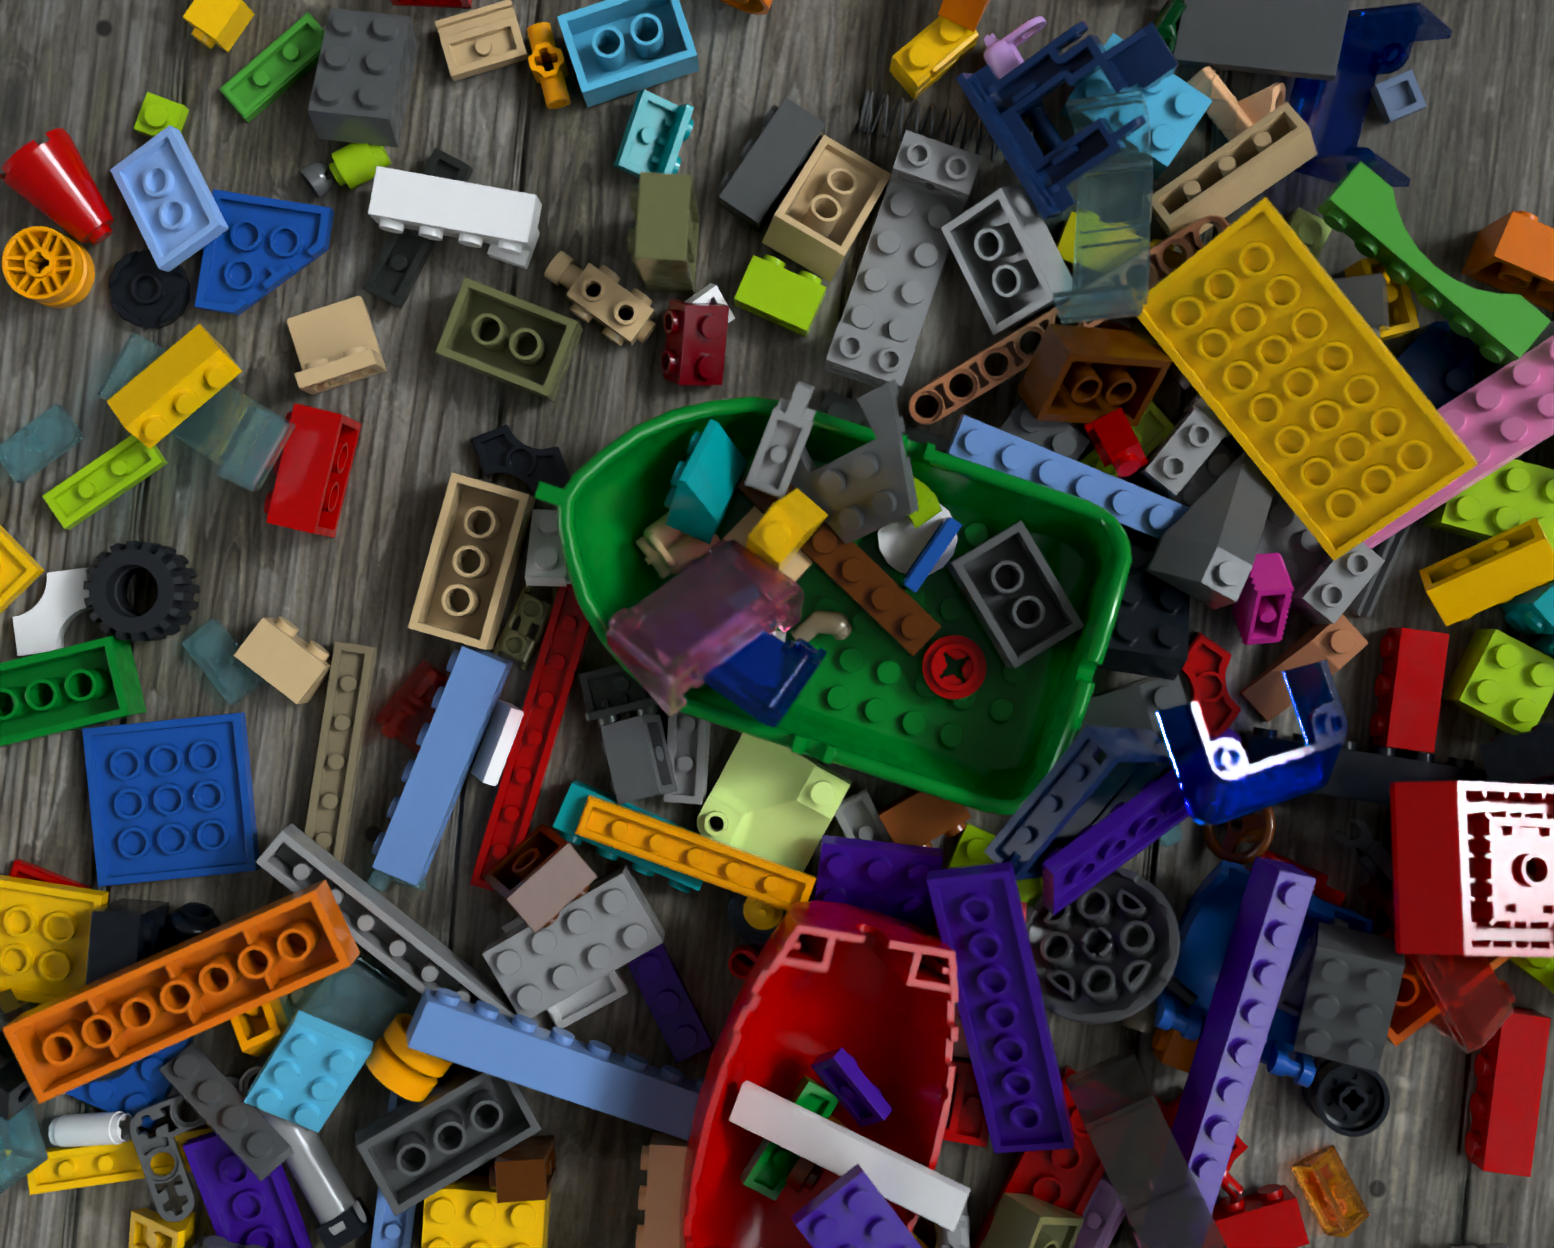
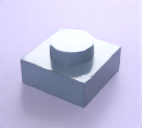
M1412 69L1378 83L1370 89L1384 125L1416 113L1427 106Z

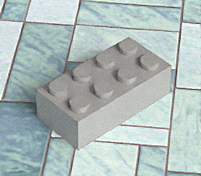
M625 864L590 884L589 890L579 899L572 900L560 911L556 921L550 926L541 928L535 933L529 926L522 923L489 942L482 955L517 1014L533 1018L664 942L665 930Z

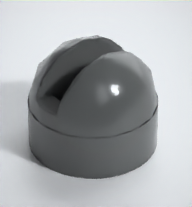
M313 162L299 171L307 186L318 198L333 187L335 179L332 173L324 176L323 173L329 166L323 162Z

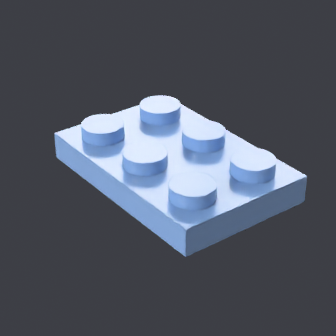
M169 125L110 169L159 269L170 272L229 229L179 129Z

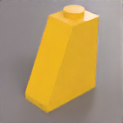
M797 488L777 501L747 537L745 551L777 577L827 518L828 514Z

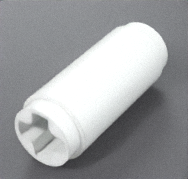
M121 1111L65 1114L52 1120L48 1135L50 1142L60 1147L118 1145L131 1139L130 1124L133 1117L129 1113Z

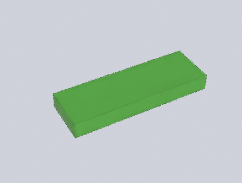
M307 12L219 90L242 117L250 123L318 64L325 34L324 29Z

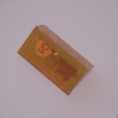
M1328 1145L1291 1166V1170L1323 1232L1327 1236L1347 1238L1370 1215L1334 1145Z

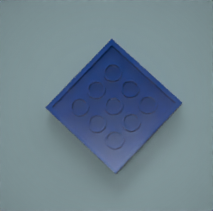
M245 712L82 729L98 887L249 872L261 869V866L256 863L260 856Z

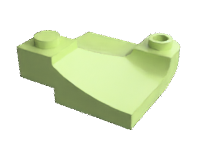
M742 733L718 781L698 815L697 827L700 834L705 837L804 872L822 839V835H824L848 791L852 780L818 763V760L809 755L791 752L787 747ZM713 816L720 817L724 822L723 828L719 830L712 828L710 818Z

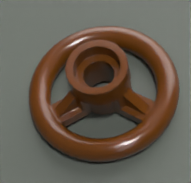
M1234 785L1226 787L1220 794L1208 802L1204 810L1202 833L1209 850L1220 860L1242 865L1253 862L1256 856L1261 857L1269 848L1275 833V816L1269 801L1262 793L1249 786ZM1244 797L1251 800L1259 808L1261 815L1248 810H1236L1230 799ZM1218 809L1221 810L1227 819L1226 829L1228 832L1222 846L1214 832V819ZM1243 820L1244 826L1243 829L1240 830V825ZM1240 842H1257L1251 849L1245 852L1234 853Z

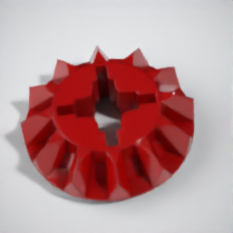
M959 635L945 636L936 640L925 652L922 664V673L927 686L937 695L947 699H962L973 694L982 685L987 669L986 659L980 647L969 638ZM943 653H946L953 660L963 659L966 656L969 658L964 661V665L960 668L961 676L965 680L964 682L954 674L940 678L939 675L944 673L943 670L947 667L946 658Z

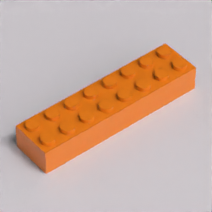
M326 879L21 1013L2 1029L40 1104L352 965L360 951Z

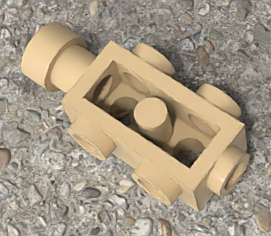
M560 251L548 265L544 277L556 286L562 284L569 290L566 296L568 301L573 304L569 310L588 324L592 318L605 327L601 333L617 346L621 347L624 342L633 346L637 340L644 343L654 331L657 324L652 321L655 316L654 309L650 307L653 301L636 288L629 292L619 285L618 282L621 278L605 265H601L597 269L591 263H588L586 268L581 270L575 265V260L563 251ZM591 284H597L601 287V292L596 297H590L586 293L588 286ZM626 307L634 312L633 317L628 321L619 318L620 310Z

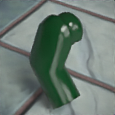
M1167 0L1153 21L1172 54L1177 43L1176 22L1187 8V5L1181 0Z

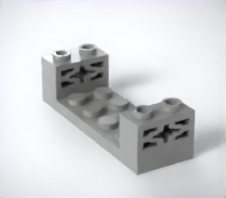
M908 130L905 131L875 224L841 321L838 323L828 351L824 370L875 388L895 380L900 392L950 248L941 227L962 214L983 156Z
M1197 407L1182 414L1173 424L1175 427L1146 457L1149 464L1139 468L1132 475L1151 492L1188 507L1198 500L1213 485V482L1238 457L1221 443L1227 432ZM1275 489L1256 554H1281L1294 588L1293 596L1291 597L1292 602L1289 604L1313 624H1335L1383 565L1385 560L1362 542L1333 561Z

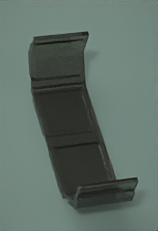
M1131 1048L1067 1077L1066 1084L1084 1126L1142 1247L1227 1248L1150 1089L1133 1049Z

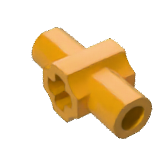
M540 22L533 24L526 29L532 49V54L528 57L531 71L536 82L541 84L547 108L559 109L571 103L565 81V77L569 75V70L562 50L556 47L550 23ZM552 61L554 69L545 71L544 63Z

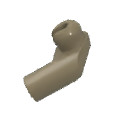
M817 610L795 627L790 634L803 647L819 633L832 635L836 640H844L850 635L852 626L848 622L847 616L841 612Z

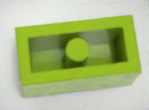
M764 254L763 258L753 255L734 297L735 306L807 338L826 295L827 287L821 285L822 280L812 273L801 270L798 275L784 269L786 264L776 257Z

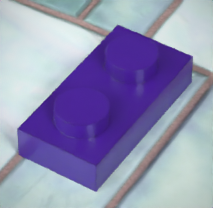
M842 1047L820 1054L810 1065L860 1127L884 1121L893 1110L883 1098L881 1091L860 1070L856 1060L846 1053Z

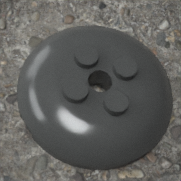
M1119 867L1055 915L1043 905V895L1033 907L1029 906L1026 911V927L1044 1006L1064 1019L1082 1024H1106L1126 1019L1152 1003L1166 987L1173 974L1180 947L1179 928L1175 914L1163 893L1136 872ZM1109 942L1099 955L1093 953L1095 946L1099 943Z

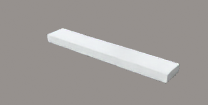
M748 1080L741 1086L729 1118L730 1122L840 1176H843L856 1164H859L884 1198L954 1232L970 1194V1188Z

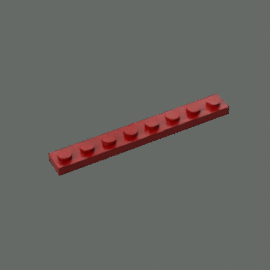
M567 584V587H559L523 705L522 711H524V715L507 758L470 885L494 891L483 876L528 836L591 626L577 602L572 584Z

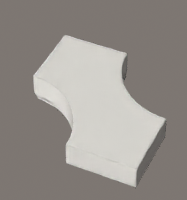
M89 568L47 573L46 588L40 601L28 612L12 617L17 656L35 655L63 648L64 635L71 621L80 613L93 609V607H85L84 598L90 597V590H83L84 581H91L92 575L87 573Z

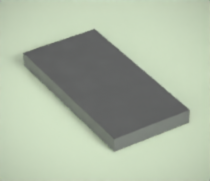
M1184 0L1187 8L1181 15L1177 43L1173 54L1179 65L1201 68L1211 66L1212 69L1335 81L1351 0Z

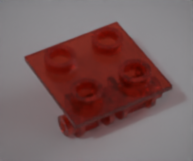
M424 659L374 720L382 726L380 731L390 739L397 738L418 755L421 746L417 745L416 741L420 730L426 722L431 723L436 709L431 708L433 698L440 686H446L449 678Z

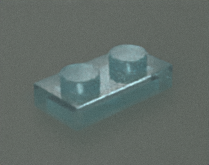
M56 404L0 444V462L15 482L23 483L85 439V436L64 407Z
M211 619L181 643L229 705H235L266 681L233 656L240 647L218 619Z

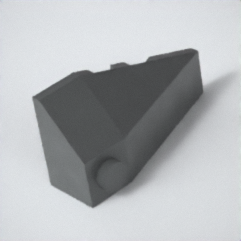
M1245 450L1213 482V485L1186 509L1187 511L1161 535L1145 570L1213 609L1237 602L1253 567L1275 491L1274 486Z

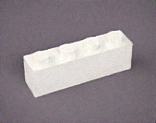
M377 166L368 214L379 223L380 229L388 232L401 234L404 228L419 231V236L431 240L442 241L444 235L458 238V243L465 246L481 248L483 243L498 245V250L501 252L521 255L522 250L534 251L542 204L537 195Z

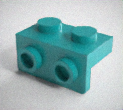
M645 89L638 91L613 167L640 178V172L677 174L681 164V157L678 154L682 142L688 139L693 129L694 120L691 119L694 107L687 103L678 106Z

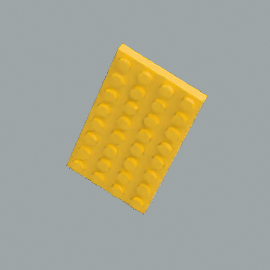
M1267 197L1263 198L1129 307L1333 561L1478 465L1476 458Z

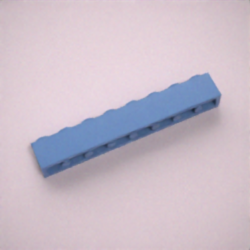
M440 987L437 991L425 988L406 1031L407 1046L409 1048L689 1141L695 1107L704 1081L703 1077H699L695 1081L684 1077L685 1074L672 1066L663 1065L662 1069L649 1065V1062L640 1055L628 1052L623 1056L611 1052V1047L600 1041L590 1040L589 1043L574 1039L575 1036L565 1029L553 1027L550 1031L538 1027L535 1020L525 1015L515 1014L514 1018L499 1013L500 1010L490 1003L477 1001L476 1004L460 1000L461 996L458 993Z

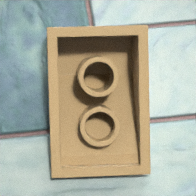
M823 135L774 214L762 243L831 282L887 185L891 174Z

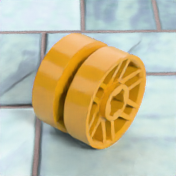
M33 226L19 231L9 240L2 255L3 274L11 288L20 295L51 308H68L78 304L88 295L94 283L95 268L88 251L78 242L49 227Z
M399 1013L385 1029L384 1037L379 1038L372 1046L371 1053L365 1063L371 1073L388 1089L410 1101L422 1102L437 1084V1078L442 1077L453 1062L409 1048L407 1046L406 1031L413 1016Z

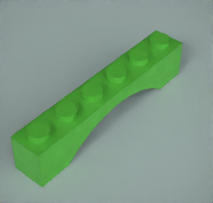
M1359 162L1348 171L1316 209L1323 215L1324 222L1331 229L1346 234L1355 242V248L1362 255L1368 258H1375L1386 268V274L1393 281L1407 285L1417 294L1418 301L1424 307L1439 312L1448 320L1449 327L1455 333L1470 338L1480 347V353L1493 363H1499L1503 366L1520 359L1551 322L1549 318L1520 294H1498L1476 289L1453 279L1437 268L1417 248L1406 231L1396 206L1393 188L1363 162Z

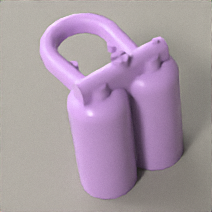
M1037 16L1028 20L1001 40L997 39L994 33L990 34V36H985L984 42L987 49L984 52V59L987 64H990L999 79L1024 62L1017 47L1045 27L1047 22L1044 17Z

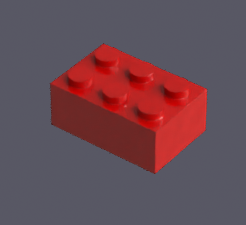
M294 403L292 412L289 411L283 423V434L286 435L283 451L277 453L274 461L273 470L277 478L274 490L269 491L264 504V512L268 514L266 523L335 538L362 426L361 423L343 414Z

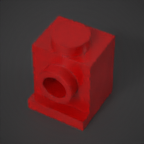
M1121 407L1084 425L1104 467L1112 464L1119 478L1132 475L1139 468L1149 464Z

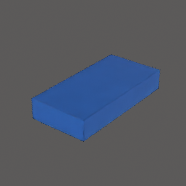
M952 517L944 518L902 578L901 584L916 593L962 524Z

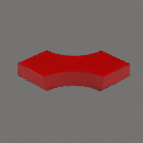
M1196 632L1188 643V661L1181 669L1190 687L1189 710L1196 728L1209 737H1218L1229 729L1242 710L1232 700L1226 686V668L1232 654L1202 633Z

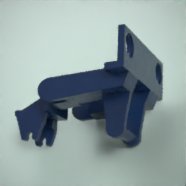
M1081 21L1001 79L997 77L990 64L985 65L975 74L961 73L956 77L957 82L1043 219L1056 217L1076 204L1067 187L1125 149L1126 146L1122 140L1145 125L1147 121L1142 114L1114 132L1106 118H1099L1066 142H1063L1042 108L1044 106L1042 98L1066 81L1069 86H1077L1099 69H1102L1116 93H1124L1138 82L1145 90L1158 85L1161 80L1171 76L1179 64L1153 22L1107 51L1098 36L1090 34L1063 53L1062 50L1080 39L1088 31L1089 28L1086 23ZM1029 116L1051 151L1046 156H1044L1021 118Z

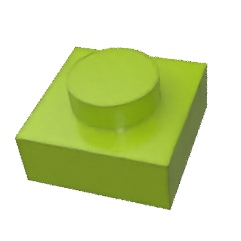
M147 92L134 130L151 138L155 137L169 125L182 132L189 109L182 104Z

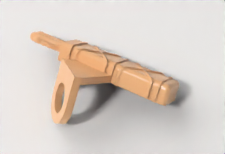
M1211 66L1202 68L1187 82L1213 100L1205 112L1228 141L1274 111L1275 105L1276 109L1285 103L1286 99L1285 84L1276 82L1259 92L1237 101L1236 96L1230 92Z

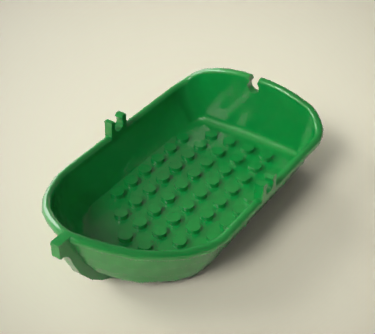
M750 396L709 400L672 409L635 425L605 446L573 474L563 489L539 482L534 498L557 506V528L563 557L580 608L598 639L619 665L655 698L684 714L787 747L791 752L801 755L806 754L827 764L835 763L984 813L1002 816L1015 814L1077 738L1095 687V683H1092L1093 675L1097 666H1102L1132 562L1131 546L1125 530L1118 519L1101 506L1089 500L935 450V444L924 442V444L907 439V436L902 434L905 455L910 457L913 477L924 483L936 495L938 502L949 511L952 518L962 524L957 532L958 540L954 554L947 563L1008 526L1022 521L1083 622L1084 627L1020 666L1006 668L947 567L944 566L928 575L916 593L901 584L905 574L895 570L883 558L878 548V530L853 542L917 602L941 628L914 656H908L814 564L780 599L774 593L767 598L752 584L770 617L761 622L774 624L777 626L776 631L786 632L781 680L776 688H768L653 670L658 622L663 617L671 615L672 611H688L696 614L695 619L706 620L705 616L711 613L707 605L747 582H751L756 576L745 565L740 570L734 567L722 555L727 548L721 542L679 574L671 573L662 579L653 565H648V562L644 560L646 556L636 544V541L643 536L646 527L670 510L664 506V503L672 487V484H670L679 462H685L689 455L686 452L696 431L703 433L710 419L720 424L747 461L742 481L749 474L772 411L778 405L779 400ZM814 410L816 411L812 420L814 423L805 447L816 469L875 440L876 436L871 428ZM736 491L716 531L720 541L753 508L738 491ZM817 610L841 612L847 616L848 622L852 626L850 635L844 640H836L832 635L819 633L803 647L799 645L790 632ZM959 635L969 638L980 647L986 659L987 669L982 685L973 694L962 699H947L937 695L927 686L922 673L925 652L936 640L945 636ZM943 653L946 658L947 667L943 670L944 673L939 675L940 678L954 674L964 682L965 680L961 676L960 668L964 665V661L969 658L966 656L963 659L953 660L946 653Z

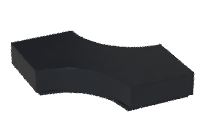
M507 424L470 439L485 476L495 474L515 476L528 485L534 496L539 482L563 489L571 478L559 447L537 449L527 446L514 436Z

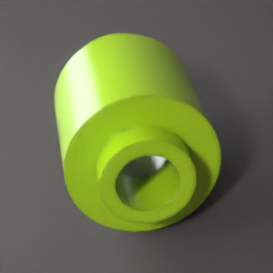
M350 143L331 153L334 162L328 164L338 184L342 186L347 183L349 188L353 190L374 179L377 166L388 167L392 165V162L383 146L370 145L368 143Z

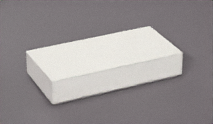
M500 699L497 701L470 772L481 782L493 786L498 784L524 715V711Z

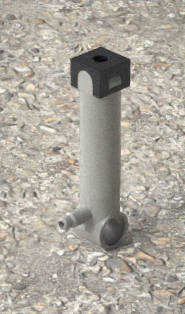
M268 1057L260 1059L242 1074L239 1080V1091L244 1097H246L248 1089ZM255 1107L264 1116L266 1121L285 1139L294 1152L285 1160V1163L319 1222L315 1230L325 1248H340L363 1235L373 1219L361 1197L354 1199L319 1134Z

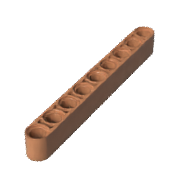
M1209 215L1195 220L930 381L912 394L909 400L911 417L920 424H933L1027 368L1035 353L1025 354L1021 350L1019 345L1021 336L1028 331H1034L1042 339L1048 325L1055 324V318L1060 311L1065 309L1071 311L1076 317L1075 326L1095 327L1125 309L1178 268H1170L1163 261V252L1169 245H1174L1181 250L1182 261L1180 265H1182L1205 246L1199 237V231L1205 223L1214 225L1217 228L1218 235L1229 227V223L1218 215ZM1133 267L1142 268L1147 276L1146 283L1140 290L1130 288L1126 280L1129 270ZM1099 288L1107 290L1111 296V304L1103 312L1096 311L1091 305V296ZM994 352L1002 353L1007 361L1005 370L999 375L988 374L984 367L986 357ZM957 374H966L972 380V388L964 396L953 394L949 388L951 379ZM922 395H931L938 401V409L931 416L919 415L915 409V403Z

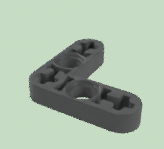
M233 1074L224 1075L235 1088L239 1087L241 1077ZM179 1093L143 1107L137 1111L130 1124V1134L157 1212L163 1219L170 1222L181 1221L188 1217L195 1203V1192L175 1136L206 1124L200 1116L190 1121L184 1120L179 1116L177 1108L180 1102L184 1100ZM170 1105L171 1119L177 1127L169 1129V1121L157 1126L155 1135L150 1136L148 1131H139L138 1127L144 1121L143 1116L149 1115L152 1120L164 1117L166 1112L163 1107ZM160 1152L171 1154L175 1160L173 1170L163 1175L157 1174L151 1168V1159ZM177 1175H180L182 1181H175L174 1187L178 1196L186 1195L188 1199L183 1202L182 1210L176 1212L174 1206L168 1208L165 1206V1203L170 1198L168 1186L166 1185L159 1190L157 1184L167 1183Z

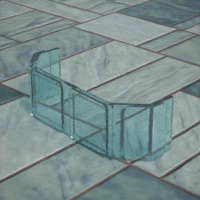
M1141 89L1066 101V108L1075 135L1099 118H1106L1114 132L1142 114L1147 123L1122 140L1126 146L1125 149L1079 179L1072 290L1053 292V300L1058 309V315L1062 324L1139 316L1143 311L1142 305L1147 304L1149 289L1150 225L1152 221L1154 176L1147 106Z
M132 332L97 396L105 400L110 399L166 352L167 349ZM227 384L172 430L170 434L220 465L216 472L217 475L254 492L261 489L296 425Z

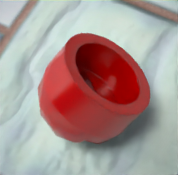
M748 944L735 948L728 960V968L731 974L742 980H746L753 964L740 954H744L753 962H756L759 956L757 949Z

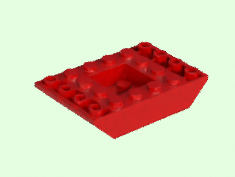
M1470 781L1391 782L1390 803L1396 953L1554 957V785ZM1529 859L1534 862L1537 869L1536 877L1533 881L1528 878L1525 870Z

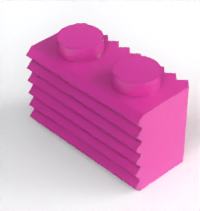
M1279 553L1256 554L1253 567L1241 594L1233 605L1232 614H1234V619L1237 620L1236 625L1239 626L1238 631L1240 632L1242 643L1245 645L1274 643L1283 639L1285 619L1288 618V608H1290L1289 603L1292 602L1291 597L1293 596L1294 588L1283 558Z

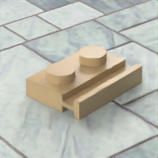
M504 0L435 21L453 81L528 60V53L511 0Z

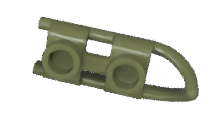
M525 584L492 653L500 656L501 652H504L511 657L521 660L522 663L519 668L526 671L547 628L559 586H553V595L549 604L530 595L529 593L534 586H527ZM518 616H520L522 621L517 631H514L512 629ZM532 623L539 625L533 639L528 638L527 633Z

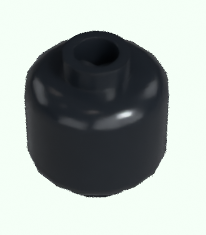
M190 902L173 910L168 917L162 937L163 949L171 948L220 926V920L214 914L213 909L202 903Z

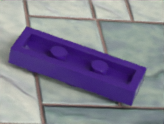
M664 943L627 963L677 1063L713 1045V1041Z

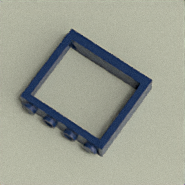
M1086 726L984 852L995 863L1012 862L1016 880L1042 878V863L1051 851L1058 847L1064 848L1070 844L1084 827L1090 824L1095 826L1107 817L1109 811L1120 802L1126 803L1135 797L1142 786L1148 781L1160 779L1179 756L1151 729ZM1101 750L1108 755L1103 762L1096 757Z

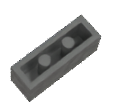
M787 97L780 107L773 105L762 122V126L765 129L757 140L751 138L747 142L739 157L743 160L735 173L729 171L724 176L717 189L721 193L719 196L720 207L757 232L761 231L812 155L821 138L825 135L826 124Z

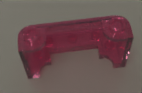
M734 539L730 541L720 540L710 548L704 558L629 610L626 608L614 614L608 622L607 645L670 717L686 705V700L682 697L684 692L689 690L692 685L696 689L703 685L704 675L755 637L764 631L770 636L776 631V625L785 633L799 623L804 591L791 577L739 541Z

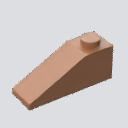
M1343 614L1335 624H1314L1246 686L1240 694L1266 722H1269L1339 671L1369 642Z

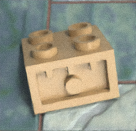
M355 296L287 319L289 331L302 371L294 373L299 389L314 395L387 371L365 301L361 296Z

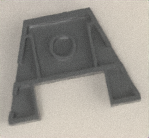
M895 380L887 382L857 398L876 436L875 440L816 469L804 446L790 482L828 514L824 521L845 544L851 543L919 510L910 457H906L902 433L905 432L903 416L898 414L896 396L899 395Z

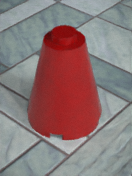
M57 128L46 132L45 134L50 140L38 145L33 139L16 151L3 164L1 169L5 173L0 174L1 180L82 244L91 241L93 245H97L113 233L110 226L113 224L114 219L73 139L64 128Z

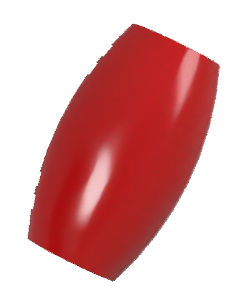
M818 900L792 904L764 945L742 985L708 1065L695 1107L685 1155L680 1200L679 1248H813L795 1225L791 1216L841 1176L820 1166L824 1172L811 1191L804 1188L798 1193L786 1184L776 1201L745 1186L739 1176L760 1145L763 1137L730 1122L729 1118L741 1086L746 1080L787 1100L804 1075L826 1086L810 1065L820 1054L840 1047L856 1060L860 1070L881 1091L883 1098L893 1110L884 1121L860 1127L840 1102H838L831 1115L844 1123L845 1128L933 1171L935 1170L951 1105L956 1066L952 1062L954 1041H958L959 1027L955 1024V1003L959 1002L956 952L951 947L942 943L940 938L914 924L874 910L844 903ZM886 1199L912 1233L919 1214Z

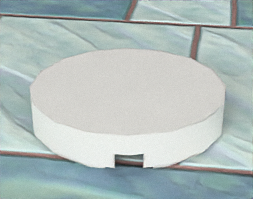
M940 504L942 511L917 529H915L907 517H903L878 529V548L886 563L898 572L906 574L941 521L946 517H952L949 511ZM957 534L929 575L943 568L953 556L958 540Z

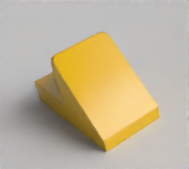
M146 1207L132 1210L128 1248H192L194 1246L196 1212L192 1211L188 1217L181 1221L170 1222L163 1219L159 1213Z

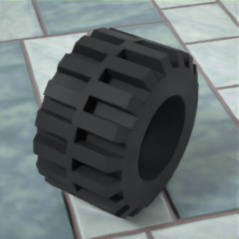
M126 541V544L117 543L110 546L111 552L102 551L96 557L100 562L99 565H90L87 573L92 575L91 581H84L83 590H90V597L84 598L85 607H93L94 612L89 615L93 622H103L100 629L106 634H115L117 639L132 641L166 639V635H175L181 631L179 625H188L192 619L187 614L189 610H197L199 602L193 601V593H200V585L192 584V579L198 577L195 569L186 568L189 560L184 555L175 554L177 550L169 546L142 541ZM146 568L152 573L157 582L158 596L154 606L147 613L141 615L130 605L127 597V587L132 576L137 571Z

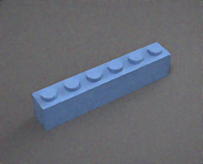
M463 645L461 650L455 649L446 667V671L451 673L445 687L440 686L431 704V708L436 709L430 724L426 722L418 735L416 744L420 745L421 748L416 760L410 759L404 769L401 781L406 782L401 797L398 795L394 797L387 811L386 817L391 819L386 833L380 832L372 848V854L377 855L372 868L415 886L425 879L511 670L513 661L469 645Z

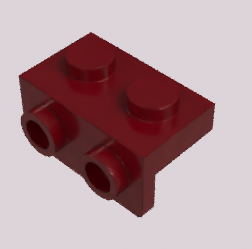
M678 299L669 300L668 310L665 312L663 321L666 332L665 350L661 354L660 361L664 378L678 385H722L729 306L719 303H686Z

